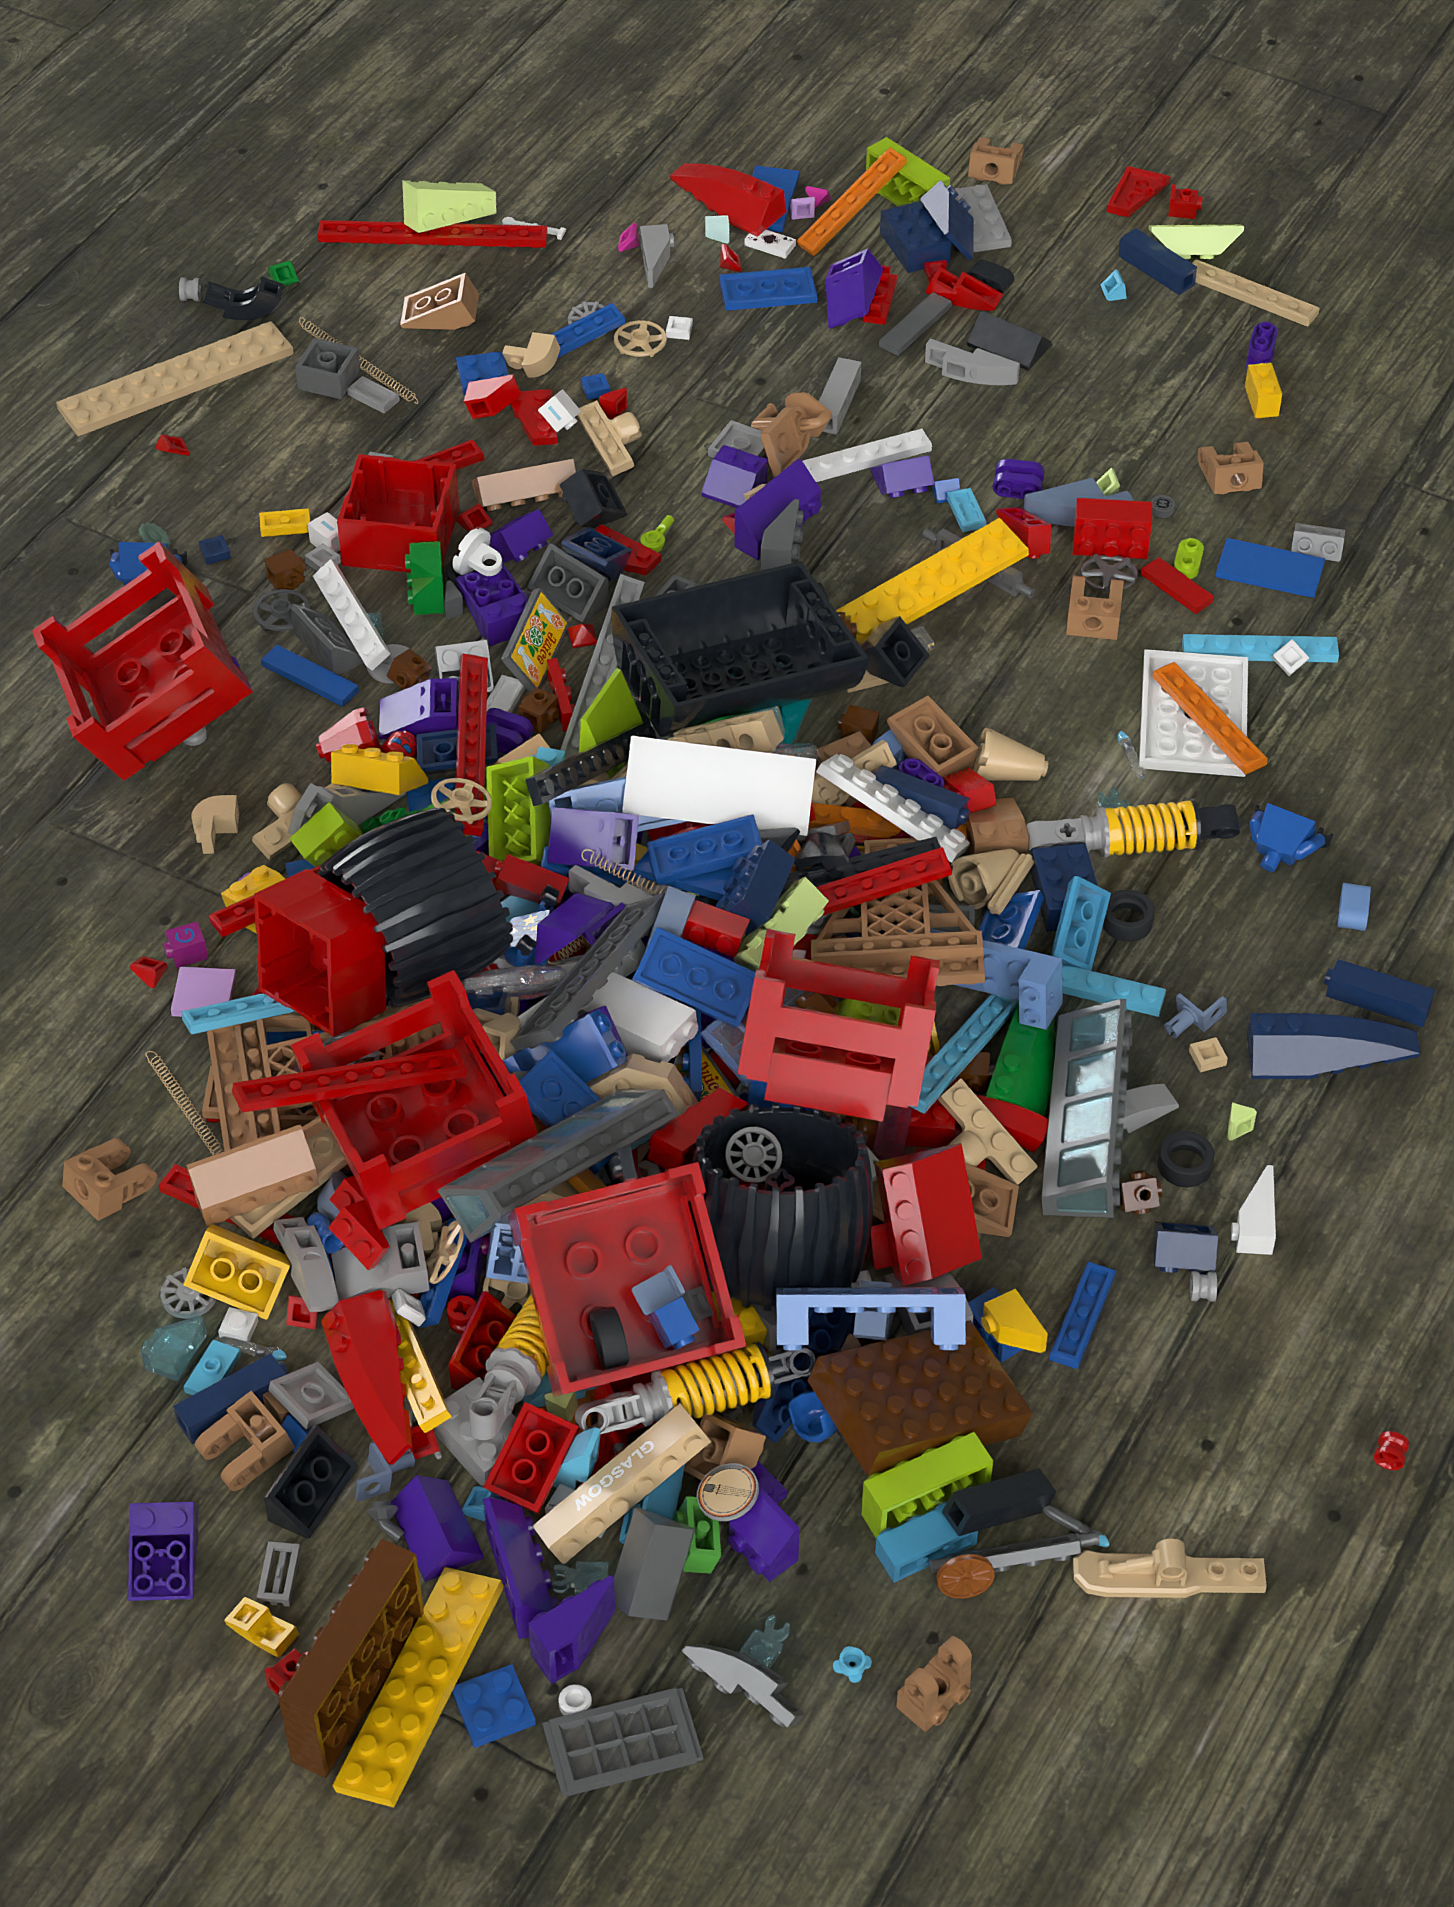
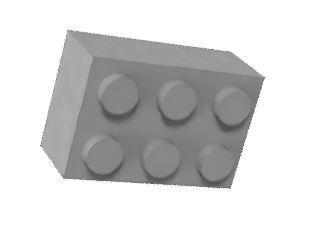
M478 1377L444 1399L452 1417L433 1429L435 1435L478 1484L484 1486L517 1418L511 1413L505 1419L497 1435L492 1439L479 1440L471 1435L470 1404L474 1401L483 1384L482 1379Z

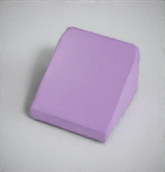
M814 197L791 200L790 214L792 220L814 217Z

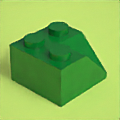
M440 541L410 543V554H405L406 569H411V572H407L408 588L412 587V590H408V604L414 605V615L445 613Z

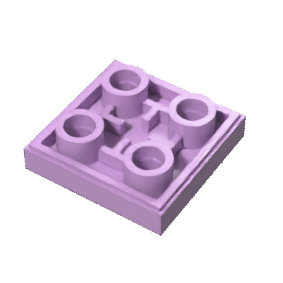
M180 967L171 1006L172 1016L182 1017V1011L231 1001L236 980V970Z

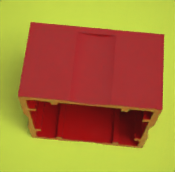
M358 454L351 476V486L349 492L344 497L337 519L342 566L411 572V569H406L405 554H410V543L440 541L443 568L460 509L456 464L422 460L406 461L392 457Z
M309 869L254 893L255 924L258 937L257 965L259 991L281 1005L295 1010L307 1021L333 1037L386 1011L385 952L382 949L385 940L381 931L375 933L373 927L378 924L372 913L365 915L363 912V908L367 906L365 902L355 898L352 894Z

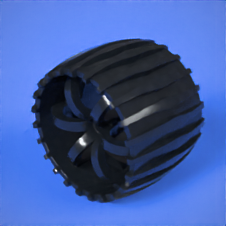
M445 808L419 811L378 826L341 848L327 859L318 871L319 876L365 902L367 906L363 908V912L365 915L372 913L378 925L373 927L375 933L381 931L385 940L382 949L385 952L386 1006L391 1008L430 998L431 994L427 982L453 970L461 983L468 980L509 950L513 942V936L510 934L513 931V925L511 922H506V918L510 915L509 908H502L500 899L504 897L503 891H496L491 880L496 877L494 871L487 872L482 862L486 858L483 852L477 854L472 846L475 838L472 835L465 836L462 832L465 825L461 821L454 822L455 815L451 812H446Z
M772 1102V1108H759L758 1104H751L749 1110L742 1112L738 1108L730 1110L729 1116L723 1117L718 1115L714 1118L712 1125L706 1124L702 1128L701 1135L697 1137L690 1164L699 1163L706 1193L703 1196L730 1300L732 1298L741 1300L742 1306L748 1308L751 1303L764 1305V1311H771L772 1306H777L776 1288H850L852 1283H856L864 1263L872 1228L873 1180L865 1140L862 1134L856 1133L855 1126L851 1123L843 1124L841 1117L837 1114L829 1117L823 1115L822 1110L814 1109V1112L802 1110L801 1106L795 1105L794 1108H780L779 1102ZM747 1127H759L769 1131L776 1137L782 1150V1161L779 1169H777V1172L771 1173L766 1177V1181L762 1182L763 1188L761 1190H758V1184L751 1183L750 1187L739 1185V1179L730 1172L725 1160V1151L729 1140L736 1132ZM750 1133L752 1142H757L760 1134ZM746 1134L737 1138L745 1146L748 1144ZM764 1136L761 1145L765 1147L772 1142ZM735 1143L731 1147V1151L742 1152V1149ZM775 1147L766 1151V1155L777 1156ZM730 1156L732 1164L742 1160L741 1157ZM765 1160L764 1163L773 1169L776 1161ZM743 1164L736 1168V1170L743 1174L746 1165ZM761 1166L758 1167L760 1177L768 1174ZM750 1168L747 1177L755 1178L753 1168ZM688 1202L711 1292H714L691 1202Z

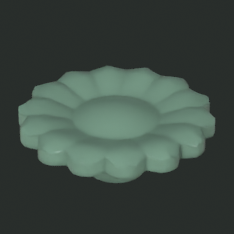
M148 522L140 526L139 535L144 542L167 543L168 547L171 544L170 537L161 527Z

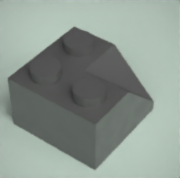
M314 338L295 366L298 389L342 400L347 392V388L351 386L361 370L358 348Z

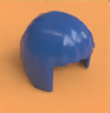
M814 1391L801 1393L791 1399L788 1410L793 1422V1429L803 1440L820 1443L827 1440L837 1431L836 1425Z

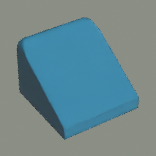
M474 1486L462 1511L466 1516L485 1522L484 1498L490 1497L508 1501L484 1489L483 1486Z

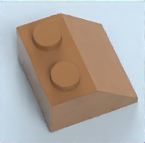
M704 1413L699 1427L711 1442L687 1461L684 1471L702 1480L714 1468L728 1463L742 1464L749 1469L754 1468L759 1456L763 1452L766 1436L734 1419Z

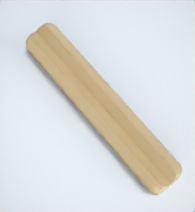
M1020 854L989 901L987 907L990 909L989 912L991 914L1000 915L1034 864L1030 854Z

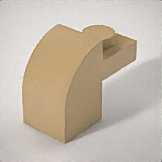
M533 332L527 348L505 345L502 354L508 366L514 369L523 368L527 377L532 378L547 373L554 366L560 346L555 335Z
M237 795L212 796L202 800L193 809L191 816L194 833L196 834L197 843H202L203 854L214 853L216 833H238L239 807Z
M479 1008L473 1010L502 1060L518 1052L510 1042L520 1030L521 1021L517 1016L511 1013L501 1016Z
M427 1203L406 1213L405 1219L394 1223V1225L418 1222L425 1261L431 1257L432 1251L439 1239L438 1232H441L443 1227L441 1215L432 1203Z

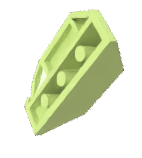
M1149 225V230L1165 247L1184 259H1191V255H1200V259H1213L1214 255H1220L1244 231V226Z

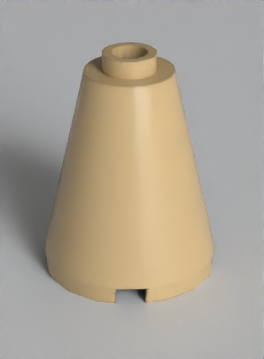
M985 728L979 740L981 745L977 752L973 771L988 781H1038L1041 776L1045 777L1048 761H1045L1043 754L992 729Z
M1009 848L959 857L952 862V875L948 877L954 895L959 901L964 900L967 902L968 906H975V909L986 906L1020 854L1014 849Z

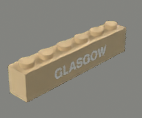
M678 1404L536 1522L533 1527L550 1551L564 1565L711 1441L684 1407Z

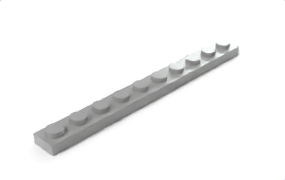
M620 574L560 749L565 751L566 759L579 753L581 718L617 666L612 635L611 608L612 606L639 600L645 582Z

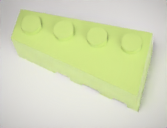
M402 180L404 224L418 233L496 214V192L481 183L450 184L447 182L429 183L427 181L411 182Z
M806 877L794 881L778 899L770 920L744 938L737 955L733 958L735 963L756 972L760 966L767 929L796 934L795 945L807 933L811 923L817 921L824 914L823 908L828 903V899Z

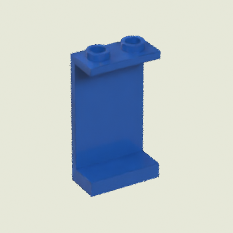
M598 1009L566 1026L563 1030V1036L556 1042L541 1043L534 1049L527 1047L504 1059L503 1062L509 1073L530 1071L552 1050L584 1083H587L625 1063L627 1059L622 1043L615 1039L611 1031L610 1020Z

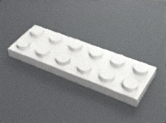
M835 754L822 762L816 771L920 841L937 836L939 844L944 848L947 859L950 862H953L962 855L970 845V842L965 840L966 837L963 833L956 829L950 830L943 825V821L933 814H926L920 810L921 806L911 799L905 800L898 795V791L888 784H881L875 780L876 776L865 769L860 770L845 755Z

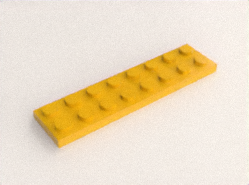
M998 518L842 606L836 612H845L846 616L851 615L852 623L857 625V638L855 639L861 645L880 623L901 616L904 622L909 624L1028 556L1029 551L1011 529Z
M444 1567L423 1608L424 1614L421 1618H418L332 1785L337 1793L395 1807L504 1589L501 1580Z

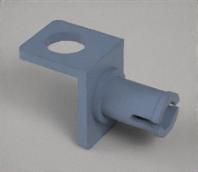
M1179 993L1176 996L1179 1013L1169 1022L1165 1023L1164 1028L1175 1039L1191 1024L1196 1025L1205 1032L1226 1014L1227 999L1222 996L1206 1011L1202 1012ZM1219 1008L1218 1012L1211 1017L1214 1011Z
M671 1265L667 1266L661 1273L631 1289L644 1315L651 1314L685 1294V1290Z
M374 1442L370 1443L368 1462L375 1474L357 1481L355 1494L357 1502L389 1492L392 1473L415 1466V1459L411 1449L409 1448L394 1465H390ZM379 1482L375 1488L364 1491L369 1484Z

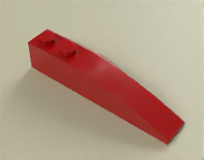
M684 163L670 175V179L684 191H690L694 199L705 203L709 211H715L718 216H728L730 225L757 237L787 212L784 190L733 169L708 164Z
M378 1290L340 1300L325 1315L321 1322L335 1366L358 1416L387 1463L394 1465L412 1446L409 1411L404 1409L403 1406L407 1391L406 1384L401 1383L400 1371L404 1369L403 1358L398 1357L397 1346L402 1344L401 1334L386 1291Z

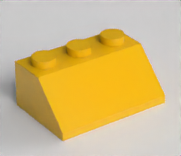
M345 744L342 745L341 749L331 752V780L333 784L401 795L428 784V777L416 760L403 756L401 752L381 753V750L378 748L358 749V745Z
M210 1224L205 1231L183 1286L241 1310L256 1313L258 1317L267 1320L283 1286L291 1263L284 1253Z

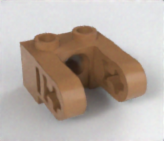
M979 137L978 142H975L970 153L968 177H973L979 181H996L1002 185L1012 184L1022 162L1024 144L1012 143L1010 148L991 146V139ZM989 163L996 164L997 168L992 167Z
M1248 442L1234 443L1233 455H1217L1213 446L1200 447L1198 449L1199 466L1214 494H1227L1229 492L1251 491L1262 488L1264 463L1257 450L1253 451Z
M1073 575L1066 635L1117 640L1124 581L1111 579L1109 599L1085 597L1086 577Z
M119 1138L111 1139L64 1161L62 1187L97 1221L121 1210L123 1203L147 1192L157 1181V1173L145 1163L117 1175L111 1172V1170L125 1163L131 1152L130 1148Z
M252 1391L226 1409L228 1414L204 1431L195 1442L196 1449L207 1460L217 1457L244 1436L252 1446L228 1464L221 1473V1479L231 1491L242 1489L295 1449L286 1431Z
M951 1636L939 1647L938 1654L929 1661V1664L923 1669L917 1668L905 1680V1685L897 1693L896 1707L924 1732L933 1725H940L947 1717L949 1709L955 1703L958 1705L963 1703L971 1692L972 1654L966 1644L959 1638Z

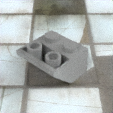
M487 640L434 647L439 679L457 678L458 696L462 653L488 658L487 692H492L494 685Z

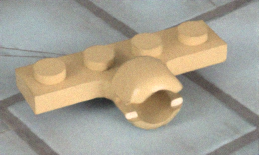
M597 400L579 408L581 412L577 415V418L611 475L615 476L633 468V460L624 445L638 440L642 436L639 430V423L634 414L626 412L613 418V420H609Z
M290 783L281 784L268 796L267 805L279 819L255 834L252 842L268 860H271L293 845L289 839L292 835L288 831L295 807L302 795ZM331 783L325 789L339 787L340 785Z
M959 1079L938 1098L940 1103L962 1128L961 1134L948 1145L962 1144L965 1163L976 1167L980 1162L988 1158L1009 1182L1016 1185L1038 1167L962 1079Z

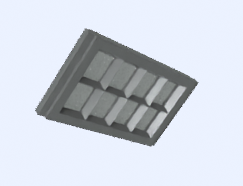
M673 1688L550 1719L548 1722L542 1723L561 1796H571L696 1764L698 1761L703 1760V1754L683 1688Z

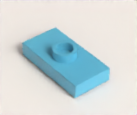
M971 488L947 492V500L962 533L977 530L986 525L985 517Z
M213 1339L184 1385L185 1393L194 1395L229 1376L241 1356L240 1349Z

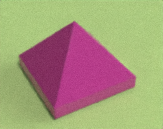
M810 186L805 188L807 195L815 198V208L831 200V195L825 189Z
M636 223L629 226L620 235L618 251L622 252L639 246L638 226Z

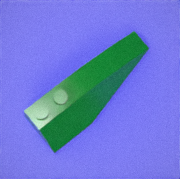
M1018 1003L987 1091V1097L1009 1102L1043 1117L1045 1116L1051 1097L1054 1071V1018L1046 1030L1020 1024Z

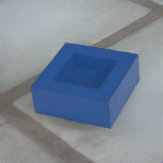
M604 373L581 377V386L587 400L599 398L601 395L610 392V386Z

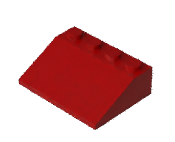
M961 1143L874 1162L894 1276L903 1286L936 1278L982 1259Z

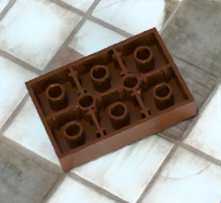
M971 1320L965 1322V1345H958L957 1350H941L939 1345H934L931 1338V1330L819 1356L808 1379L810 1386L867 1476L893 1469L898 1463L904 1460H913L921 1456L928 1449L944 1446L960 1435L966 1436L975 1432L983 1446L1019 1437L1022 1435L1033 1413Z
M384 1539L380 1540L375 1549L371 1548L365 1557L364 1567L358 1575H353L349 1581L346 1595L342 1601L338 1600L334 1604L328 1623L325 1627H320L316 1632L313 1646L308 1654H303L298 1660L295 1674L290 1682H284L280 1688L278 1700L292 1763L326 1778L383 1688L418 1618H421L424 1614L415 1553Z

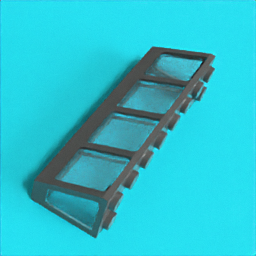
M1126 999L1110 1001L1065 1013L1058 1017L1042 1188L1043 1215L1114 1218L1115 1206H1120V1171L1115 1170L1116 1165H1121L1122 1147H1117V1141H1123L1124 1131L1123 1124L1119 1123V1118H1125V1101L1121 1100V1095L1127 1094V1078H1122L1123 1072H1128L1129 1055H1126V1053L1133 1044V1029H1128L1132 1027V1011H1127Z
M664 1089L617 1090L443 1186L438 1192L469 1241L473 1242L497 1227L496 1223L515 1208L522 1207L615 1154L618 1148L630 1146L632 1151L645 1144L656 1130H661L676 1119L680 1113Z

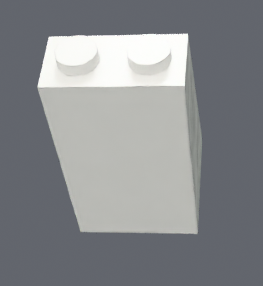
M614 972L607 977L608 982L606 985L596 990L592 995L593 1000L578 1012L579 1015H582L599 1007L607 1006L628 1056L635 1053L645 1056L647 1060L661 1063V1061L668 1062L671 1058L677 1056L680 1049L689 1039H693L698 1031L696 1010Z

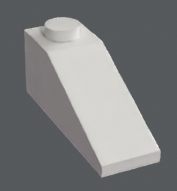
M1272 1165L1266 1166L1239 1210L1237 1223H1232L1231 1240L1236 1241V1253L1269 1255L1273 1253L1276 1230Z

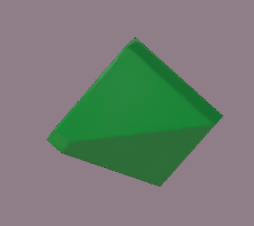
M291 260L269 266L268 275L271 280L282 283L284 286L299 282Z

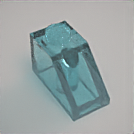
M196 1316L156 1329L152 1337L144 1342L141 1349L145 1370L178 1381L207 1336L204 1318Z

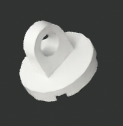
M479 527V529L471 530L459 544L458 549L461 551L459 556L455 555L453 558L454 571L465 575L475 569L486 576H493L500 572L502 569V557L489 546L491 536L488 531ZM487 559H493L496 561V563L493 566H486L483 564V562Z

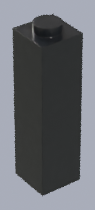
M1040 1468L954 1491L942 1510V1514L956 1534L962 1536L1043 1513V1509L1050 1504L1057 1492Z

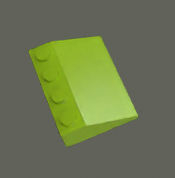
M621 669L614 670L581 718L579 752L642 722ZM628 760L606 771L609 778L614 777L626 766Z

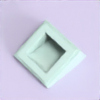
M705 216V236L723 243H729L728 216Z

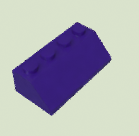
M797 459L735 510V548L759 560L761 558L764 530L794 499H799V510H804L803 523L812 515L818 513L821 508V489L802 460Z
M490 1497L484 1498L486 1533L500 1579L504 1586L518 1638L529 1637L528 1623L539 1613L548 1612L557 1607L558 1602L556 1597L550 1598L548 1589L552 1588L547 1569L541 1570L539 1562L543 1561V1556L539 1543L533 1544L531 1538L532 1535H535L531 1517L524 1516L521 1505Z

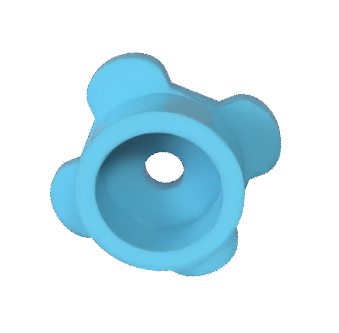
M848 1646L841 1652L839 1660L834 1661L833 1670L836 1673L846 1675L850 1682L856 1683L862 1679L861 1674L864 1670L871 1667L872 1661L860 1649ZM849 1663H855V1666L852 1667Z

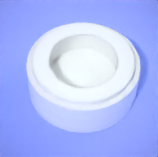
M567 1686L559 1695V1708L564 1716L589 1710L592 1707L591 1694L584 1686Z

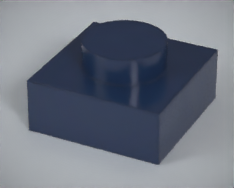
M223 535L198 541L200 551L207 565L231 558Z

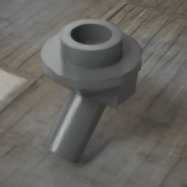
M390 1500L373 1502L372 1508L367 1509L366 1513L377 1521L379 1528L396 1542H399L405 1532L390 1521L397 1512L398 1506L391 1505Z

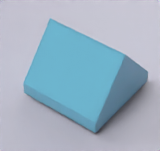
M1115 269L1100 285L1108 301L1127 299L1125 284L1119 271Z

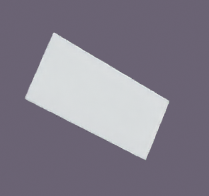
M631 736L622 813L707 824H718L754 814L758 830L795 827L800 830L799 835L807 836L816 759Z

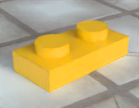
M309 508L259 513L261 537L309 533Z

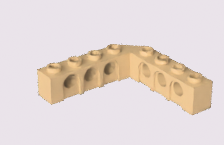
M773 710L683 728L674 732V737L667 740L772 753L784 738ZM628 764L610 780L626 777Z
M635 1053L627 1056L625 1063L585 1083L600 1099L617 1090L664 1089L680 1115L690 1106L693 1107L698 1103V1100L674 1064L661 1061V1063L645 1059V1056ZM625 1096V1100L633 1096Z

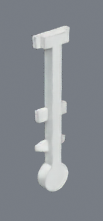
M505 217L502 220L503 225L540 226L536 223L530 224L523 221H515L511 217ZM548 227V234L557 235L559 240L562 239L566 232V229L562 227L560 229Z

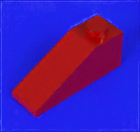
M1020 507L996 509L998 518L1028 548L1029 555L1026 556L1027 558L1035 559L1040 558L1042 554H1050V523Z

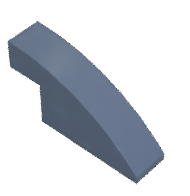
M1089 478L1026 494L1024 510L1051 524L1074 526L1077 498L1134 500L1128 491L1104 496L1095 480Z
M668 886L647 947L657 927L682 938L688 916L695 904V895Z
M861 1280L860 1288H892V1283ZM864 1307V1312L856 1313L854 1337L887 1340L894 1312L882 1313L877 1312L876 1307Z

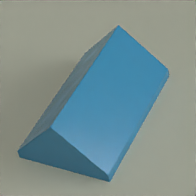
M1074 876L1068 884L1050 956L1062 958V964L1092 970L1111 895L1110 892L1081 877Z

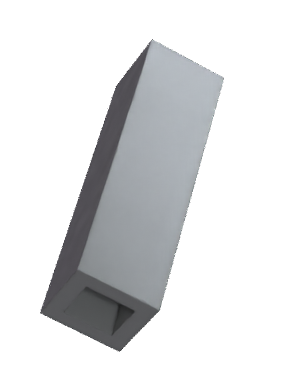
M838 357L819 400L821 404L832 412V418L822 432L837 435L861 381L860 361Z

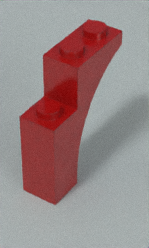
M485 854L486 858L482 862L488 873L494 871L496 875L495 878L491 879L496 891L502 890L503 894L540 904L542 902L539 899L541 892L547 885H550L559 891L557 903L553 910L558 908L569 878L509 854L506 855L504 861Z
M355 1176L348 1177L342 1181L329 1199L340 1212L328 1228L367 1270L376 1267L390 1248V1245L382 1229L378 1230L371 1217Z

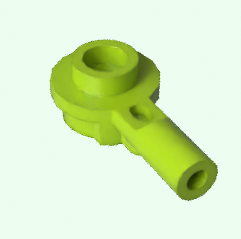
M667 515L655 531L644 533L640 538L641 544L656 552H660L665 545L664 534L674 523V518Z

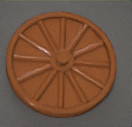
M965 1554L954 1557L944 1563L938 1570L936 1579L938 1587L944 1595L956 1599H966L986 1591L993 1583L995 1574L993 1566L987 1558L975 1554Z

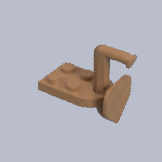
M806 392L789 394L785 399L786 407L779 414L776 406L769 403L751 423L752 428L762 431L760 434L761 442L764 445L773 477L778 476L799 459L806 451L810 437H818L832 418V412Z

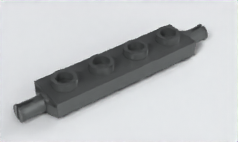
M926 528L922 533L923 538L933 543L937 553L962 539L944 528L938 533ZM1011 566L986 579V581L1014 597L1022 593L1031 599L1035 594L1036 589L1023 582V573Z
M1097 1531L1080 1535L1078 1533H1070L949 1554L946 1558L929 1560L931 1573L938 1572L944 1563L954 1557L975 1554L987 1558L991 1562L994 1572L1009 1570L1010 1565L1036 1566L1041 1564V1560L1051 1558L1055 1561L1069 1560L1072 1558V1555L1080 1554L1082 1547L1099 1545L1100 1539Z

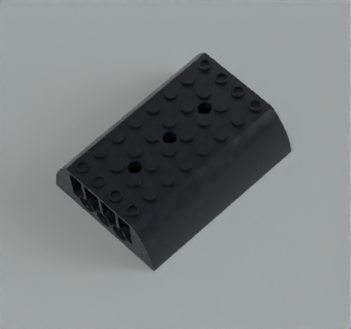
M802 561L616 605L611 608L612 635L618 669H621L626 683L660 737L672 735L680 729L701 725L721 717L745 713L754 714L854 688L862 681L868 665V656Z

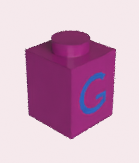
M198 922L165 931L167 942L163 943V948L167 959L172 958L176 968L208 959L205 939Z

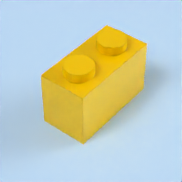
M1272 363L1248 365L1245 389L1255 418L1279 416L1282 392Z

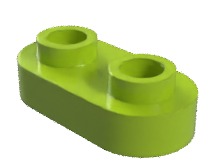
M1194 538L1184 539L1179 543L1174 568L1189 579H1193L1198 575L1203 557V544Z

